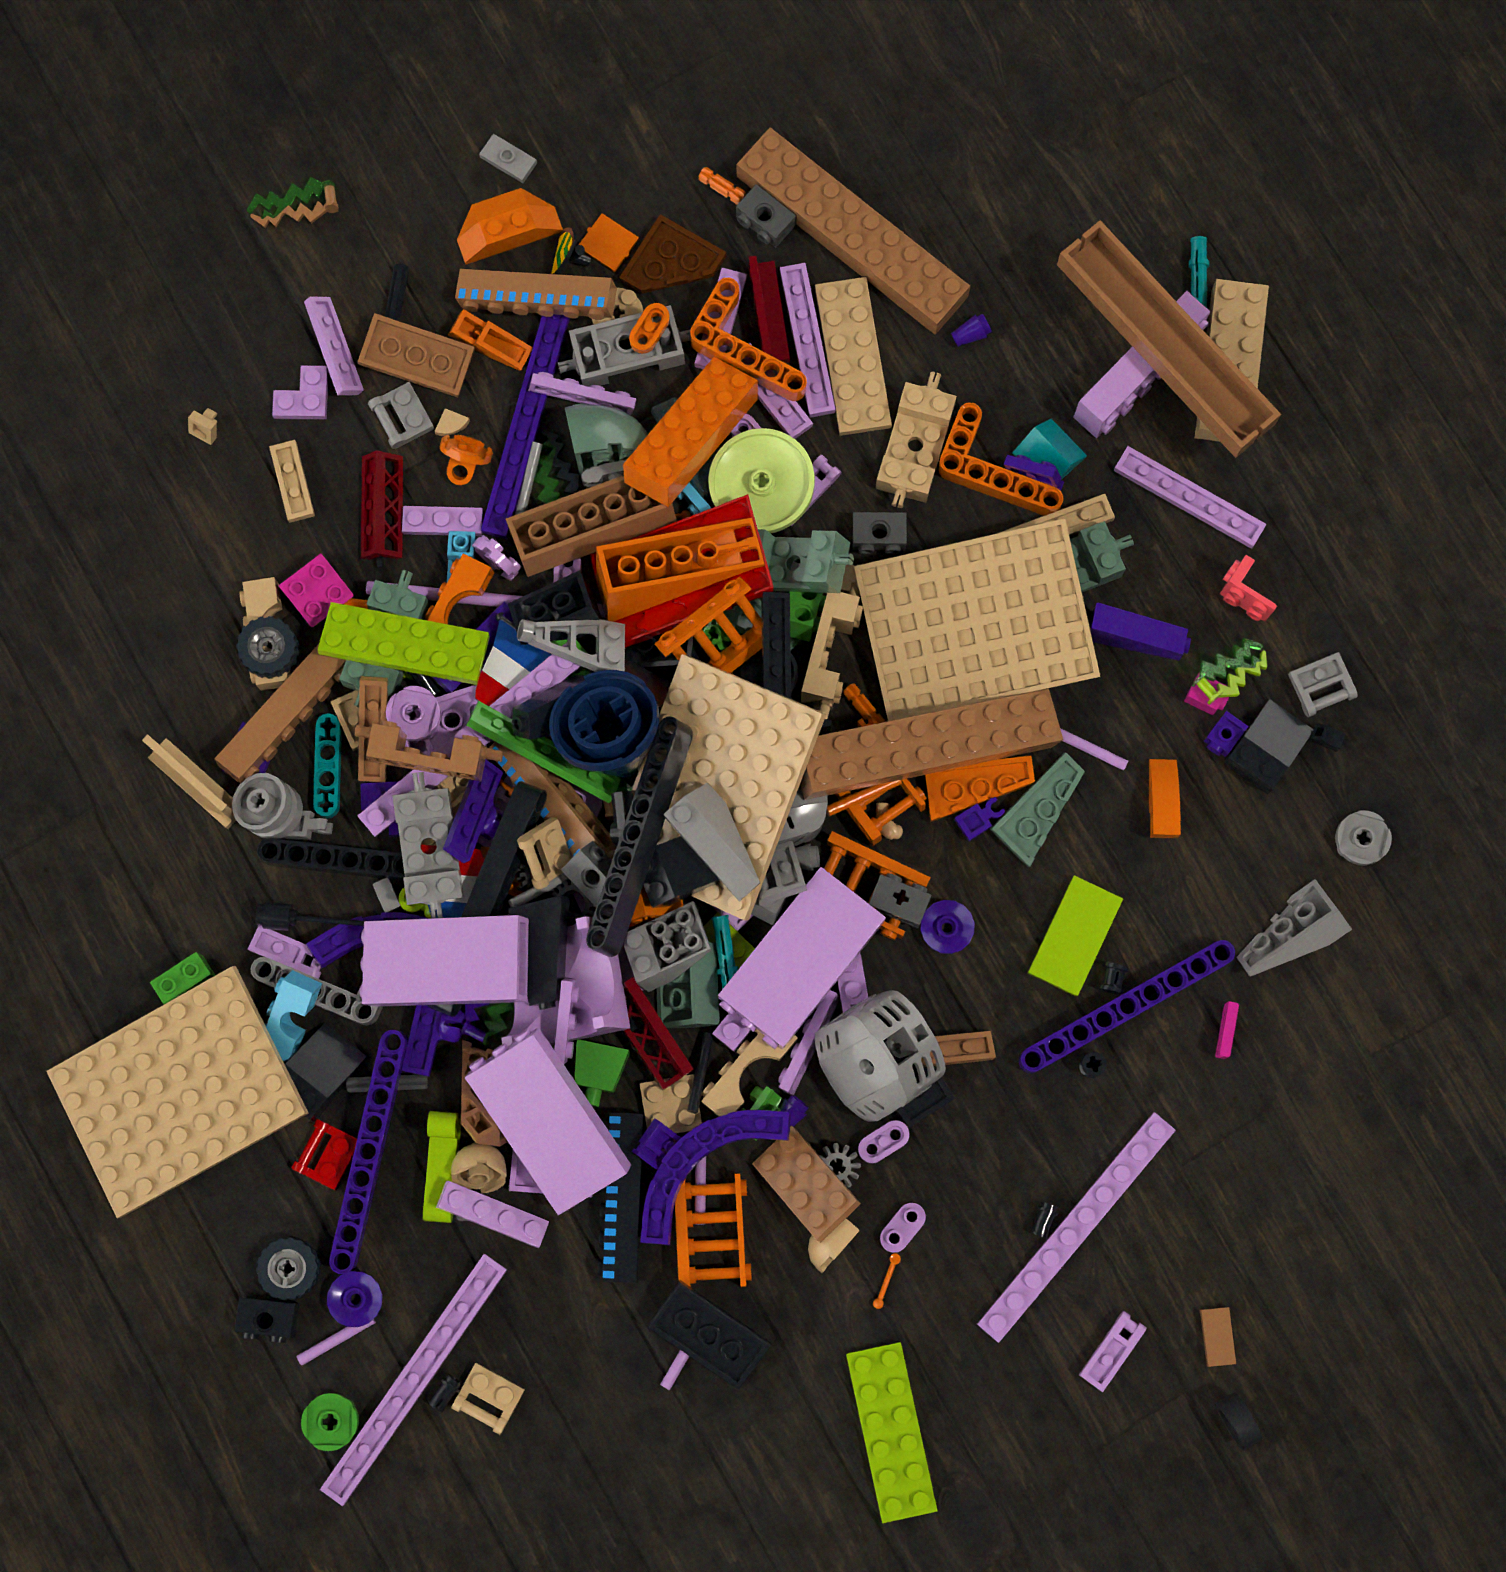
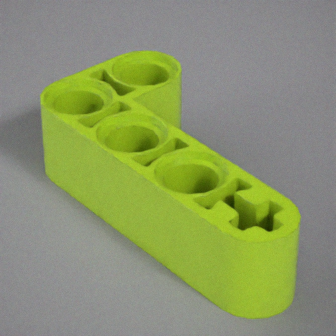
M430 1111L427 1122V1135L430 1139L423 1221L452 1223L453 1214L436 1208L445 1182H452V1162L460 1147L461 1114Z

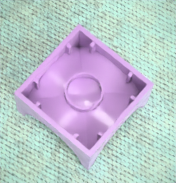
M593 917L577 918L576 924L569 926L567 932L565 978L576 979L575 986L580 987L578 1003H573L572 1014H577L575 1031H570L569 1041L630 1029L618 954L614 957H607L590 949L586 943L587 933ZM528 997L527 1002H514L513 1027L511 1032L502 1038V1044L506 1043L509 1046L516 1042L514 1038L522 1031L529 1029L532 1032L539 1027L550 1045H555L559 1001L555 1002L556 1007L539 1010V1006H529Z

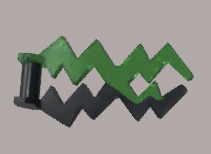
M541 429L540 433L548 438V440L543 443L538 462L542 464V468L535 476L534 482L545 486L537 498L547 504L557 500L560 493L553 492L559 481L547 477L552 468L561 469L556 476L558 479L570 482L564 490V493L568 494L578 492L580 474L569 473L572 465L557 459L564 448V444L557 443L559 435ZM545 447L553 449L549 456L543 455Z

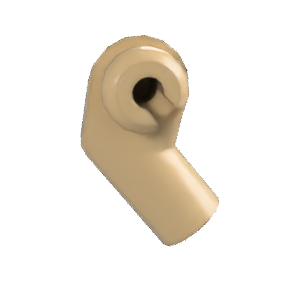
M876 803L875 819L886 812L890 804ZM890 821L882 827L883 830L880 832L885 838L892 840L899 839L903 834V829L900 825Z

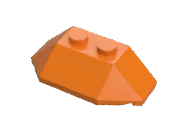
M519 188L472 204L457 242L466 265L558 234L563 228L554 206Z

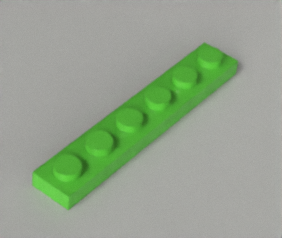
M480 701L475 705L466 726L607 803L612 801L611 793L617 791L621 781L619 777L573 766L560 755L553 741L546 737L529 740L513 735L512 719Z

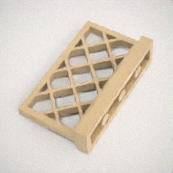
M147 734L142 741L154 751L148 758L225 828L229 829L236 821L232 810L233 797L167 738L159 745Z

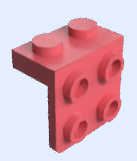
M1245 555L1241 562L1236 559L1224 576L1223 580L1227 583L1220 592V595L1224 596L1223 599L1228 604L1234 607L1240 606L1246 610V614L1256 621H1266L1275 611L1277 605L1241 583L1255 561Z

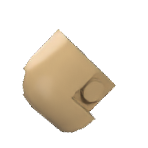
M845 1219L821 1243L813 1235L810 1237L808 1253L811 1262L819 1272L823 1273L827 1266L860 1231L849 1220Z

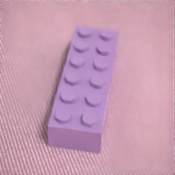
M1186 291L1176 302L1204 330L1209 324L1206 320L1210 311ZM1131 347L1079 401L1073 418L1094 437L1097 438L1102 432L1106 435L1116 425L1115 421L1119 415L1125 416L1134 406L1133 402L1138 396L1140 398L1144 397L1151 389V383L1155 378L1160 380L1161 377Z

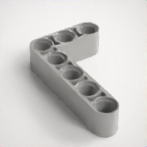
M266 957L257 958L251 965L252 976L259 982L272 988L276 987L281 977L285 978L292 970L322 983L321 994L317 997L315 1005L361 1025L368 1026L375 1023L383 1006H370L372 1010L371 1015L367 1019H360L358 1013L360 1008L364 1006L360 997V988L356 995ZM264 964H270L271 973L269 976L262 978L259 974L260 968ZM339 995H345L347 1000L345 1006L336 1009L334 1007V999Z

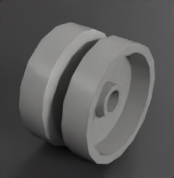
M257 773L246 778L238 786L233 796L232 810L234 818L238 823L263 839H281L288 836L297 827L302 817L303 804L296 790L281 779L269 773Z

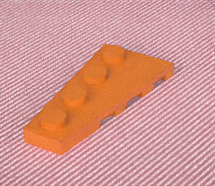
M1023 756L997 759L926 774L925 783L930 822L970 808L977 803H984L993 797L997 798L1034 784L1032 757Z

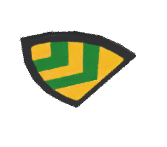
M567 227L559 233L550 274L559 275L568 260L586 267L589 266L591 257L583 255L585 248L582 245L575 247L577 239L574 229Z

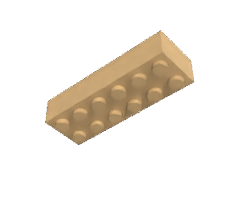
M1216 279L1211 290L1207 335L1258 389L1269 286ZM1197 417L1195 438L1219 441Z

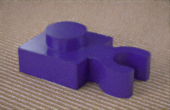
M996 797L989 799L984 809H981L977 803L955 817V822L969 842L992 827L989 819H999L1004 815V809L999 812L991 810V805L997 802Z

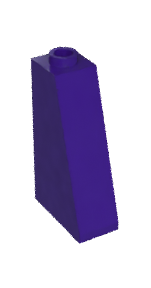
M1096 603L1090 615L1089 628L1093 643L1178 661L1183 656V653L1188 654L1191 638L1187 637L1188 629L1102 603Z

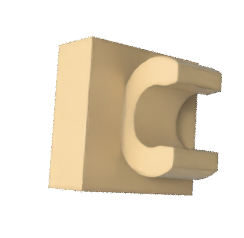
M209 408L205 410L203 415L193 411L188 417L189 433L211 445L217 438V420L214 419L217 413Z

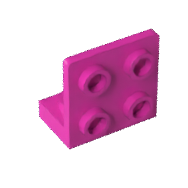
M319 554L279 585L282 592L289 598L311 627L316 626L327 617L331 602L344 604L353 597V593L322 554Z

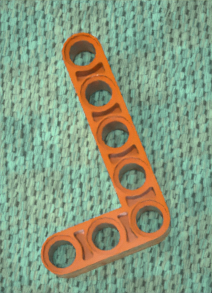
M732 278L721 279L716 284L691 327L690 342L692 348L710 359L716 357L757 379L759 385L787 400L798 401L802 399L806 392L807 379L801 371L723 331L725 324L738 304L739 285ZM730 290L734 294L730 297H725L721 292ZM711 312H718L721 314V316L717 319H713L708 315ZM704 333L708 335V339L701 341L696 336ZM726 345L732 350L728 353H723L719 348ZM744 358H752L755 362L751 365H746L742 360ZM768 370H775L778 373V375L775 377H768L767 375H765V372ZM791 382H797L801 385V387L799 389L794 390L791 389L788 386V384Z
M969 402L962 405L940 458L938 471L941 477L1043 516L1059 511L1063 503V494L1058 488L968 455L980 425L982 411L975 403ZM972 414L976 420L967 422L963 419V415ZM961 437L966 440L967 444L959 446L953 440ZM953 461L958 467L951 470L946 468L944 463ZM971 470H978L981 472L982 477L978 479L972 478L969 472ZM1002 479L1007 483V486L998 488L994 481ZM1027 488L1031 491L1032 495L1030 497H1023L1018 490ZM1051 497L1057 504L1055 506H1048L1044 503L1043 499Z

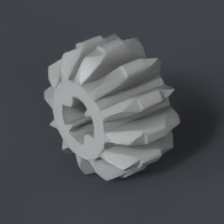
M834 1143V1153L831 1154L829 1148L825 1146L823 1152L827 1158L819 1156L828 1166L831 1161L836 1163V1159L841 1160V1166L845 1170L842 1174L839 1171L837 1177L841 1181L843 1180L848 1188L851 1187L852 1184L847 1176L858 1179L859 1175L852 1172L851 1169L861 1167L860 1163L851 1164V1160L858 1156L857 1153L854 1152L847 1157L846 1153L849 1150V1146L845 1145L842 1153H839V1145Z

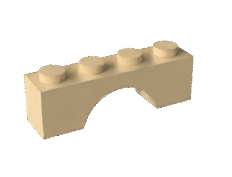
M274 577L242 582L243 591H240V601L242 607L246 606L247 616L243 617V625L245 627L251 620H256L262 616L264 618L272 617L275 613L282 610L279 583ZM268 646L262 647L265 650V652L271 651V649ZM289 671L288 673L285 672L283 676L268 679L267 677H258L250 672L252 684L256 683V686L261 691L279 688L291 675V671Z
M756 1029L757 1036L751 1042L746 1040L737 1050L740 1056L735 1062L728 1061L720 1070L719 1074L722 1077L716 1084L710 1082L702 1092L704 1098L701 1102L718 1117L731 1112H737L745 1103L739 1090L740 1077L744 1069L758 1059L770 1058L780 1061L798 1040L795 1035L784 1049H781L779 1046L773 1049L762 1040L765 1035Z

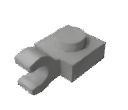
M302 811V817L297 827L284 838L311 840L312 832L329 835L332 834L333 823H327L328 820L323 818L314 819L315 814L311 811Z

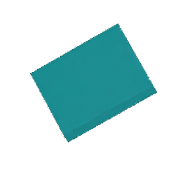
M1052 419L1034 427L1012 453L1015 457L1017 455L1026 456L1033 462L1041 463L1046 461L1054 464L1062 479L1087 457Z

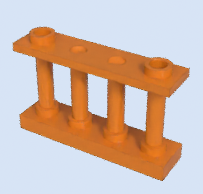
M740 576L736 580L729 581L722 591L674 629L662 634L659 641L655 643L656 647L665 657L672 653L679 661L682 654L687 655L680 645L694 636L710 657V661L707 664L728 673L733 672L762 649V619L745 597V594L751 588ZM735 602L753 624L752 628L743 635L738 633L723 613ZM713 619L717 621L731 640V645L722 652L716 649L702 630Z
M862 718L857 721L858 728L872 725L870 722L866 724ZM908 779L901 780V787L908 796L876 819L874 817L870 819L864 810L867 809L866 806L885 792L845 809L872 846L882 840V834L880 833L883 830L882 827L915 804L920 812L925 810L926 803L924 800L927 799L925 794L918 786L914 788ZM846 791L834 795L837 797L838 800H841L852 794L850 793V791Z
M832 831L828 838L827 845L831 847V855L824 869L831 875H833L841 857H845L847 854L856 858L854 861L856 865L846 884V887L855 892L865 869H869L870 866L879 869L880 875L886 876L887 873L902 878L904 884L909 886L915 883L926 888L931 877ZM903 893L897 903L898 905H901L902 902L908 903L904 899L905 895ZM890 918L888 923L884 921L879 928L882 930L880 934L891 940H895L896 937L902 939L905 931L898 928L900 921Z
M740 1173L735 1174V1183L691 1185V1182L686 1183L685 1178L675 1201L679 1280L690 1287L691 1284H695L698 1280L740 1278L741 1287L746 1286V1281L752 1280L751 1263L745 1264L742 1196H747L746 1179H741ZM736 1194L737 1211L693 1213L692 1210L687 1211V1199H692V1196ZM737 1222L738 1239L694 1241V1238L689 1239L688 1227H693V1224ZM739 1250L740 1267L710 1269L690 1267L689 1256L695 1255V1252Z

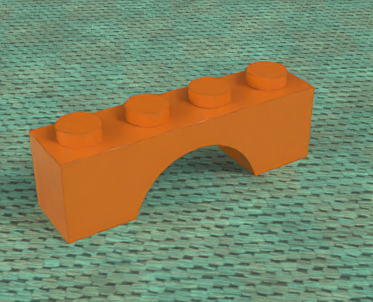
M464 553L460 559L456 558L450 569L452 575L448 582L442 583L437 594L439 599L435 606H430L425 620L448 624L449 614L457 602L469 596H483L494 575L493 569Z

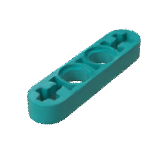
M323 714L316 722L313 805L316 813L326 819L334 817L340 808L342 726L339 719L333 714ZM328 720H331L332 724L336 725L335 728L330 730V737L332 739L336 738L335 742L331 740L321 741V738L327 739V731L322 728V725H327ZM326 746L335 748V755L330 760H325L321 757V750ZM326 772L333 773L335 777L333 784L330 786H323L320 783V777ZM320 790L324 792L334 791V794L328 793L329 802L334 804L333 807L328 808V812H325L320 807V804L325 803V795L323 793L319 794Z

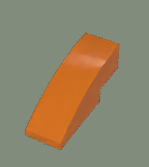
M464 309L459 313L448 333V336L474 346L475 351L519 371L522 370L533 349L530 345L490 321L484 322Z
M1149 759L1150 838H1178L1181 835L1177 760Z

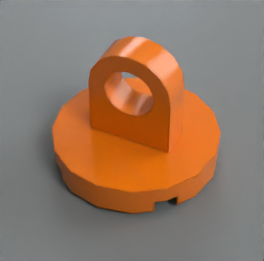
M449 435L442 437L439 446L440 450L450 457L447 467L448 479L456 485L467 484L473 477L476 465H485L491 462L492 449L490 447L485 449L484 443L468 436L454 435L453 439ZM457 465H462L467 469L468 474L464 477H459L455 475L453 468Z

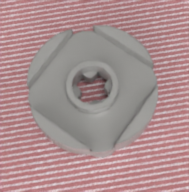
M1364 810L1348 815L1340 822L1335 834L1337 851L1340 856L1353 864L1362 866L1374 864L1385 856L1390 849L1392 835L1390 829L1383 822L1384 819L1374 812ZM1362 831L1367 832L1366 837L1370 838V842H1365L1364 845L1360 844L1356 838Z

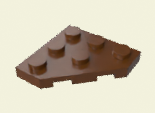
M660 214L619 279L620 282L644 294L712 278L726 258L727 252Z

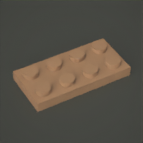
M374 313L358 364L458 398L475 347Z
M790 1126L789 1141L776 1140L752 1163L820 1243L861 1204L793 1126Z

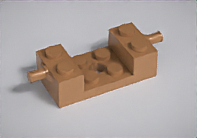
M381 720L380 725L373 723L372 727L356 725L355 736L369 738L366 756L374 763L481 782L485 759L502 762L503 750L487 748L478 740L479 738L469 735H462V739L454 738L451 757L449 758L447 754L431 752L430 756L421 753L419 749L405 747L407 735L394 722Z

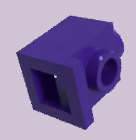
M1226 711L1204 742L1208 744L1207 748L1212 753L1218 756L1222 754L1226 757L1249 726ZM1223 730L1230 734V738H1223L1221 732Z

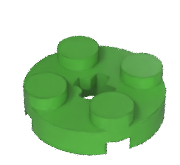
M327 1393L316 1397L305 1408L301 1419V1427L306 1439L314 1447L323 1451L338 1450L350 1443L357 1433L359 1426V1415L354 1403L337 1393ZM328 1414H333L334 1419L338 1420V1424L333 1426V1430H328V1425L323 1424V1419L328 1418Z

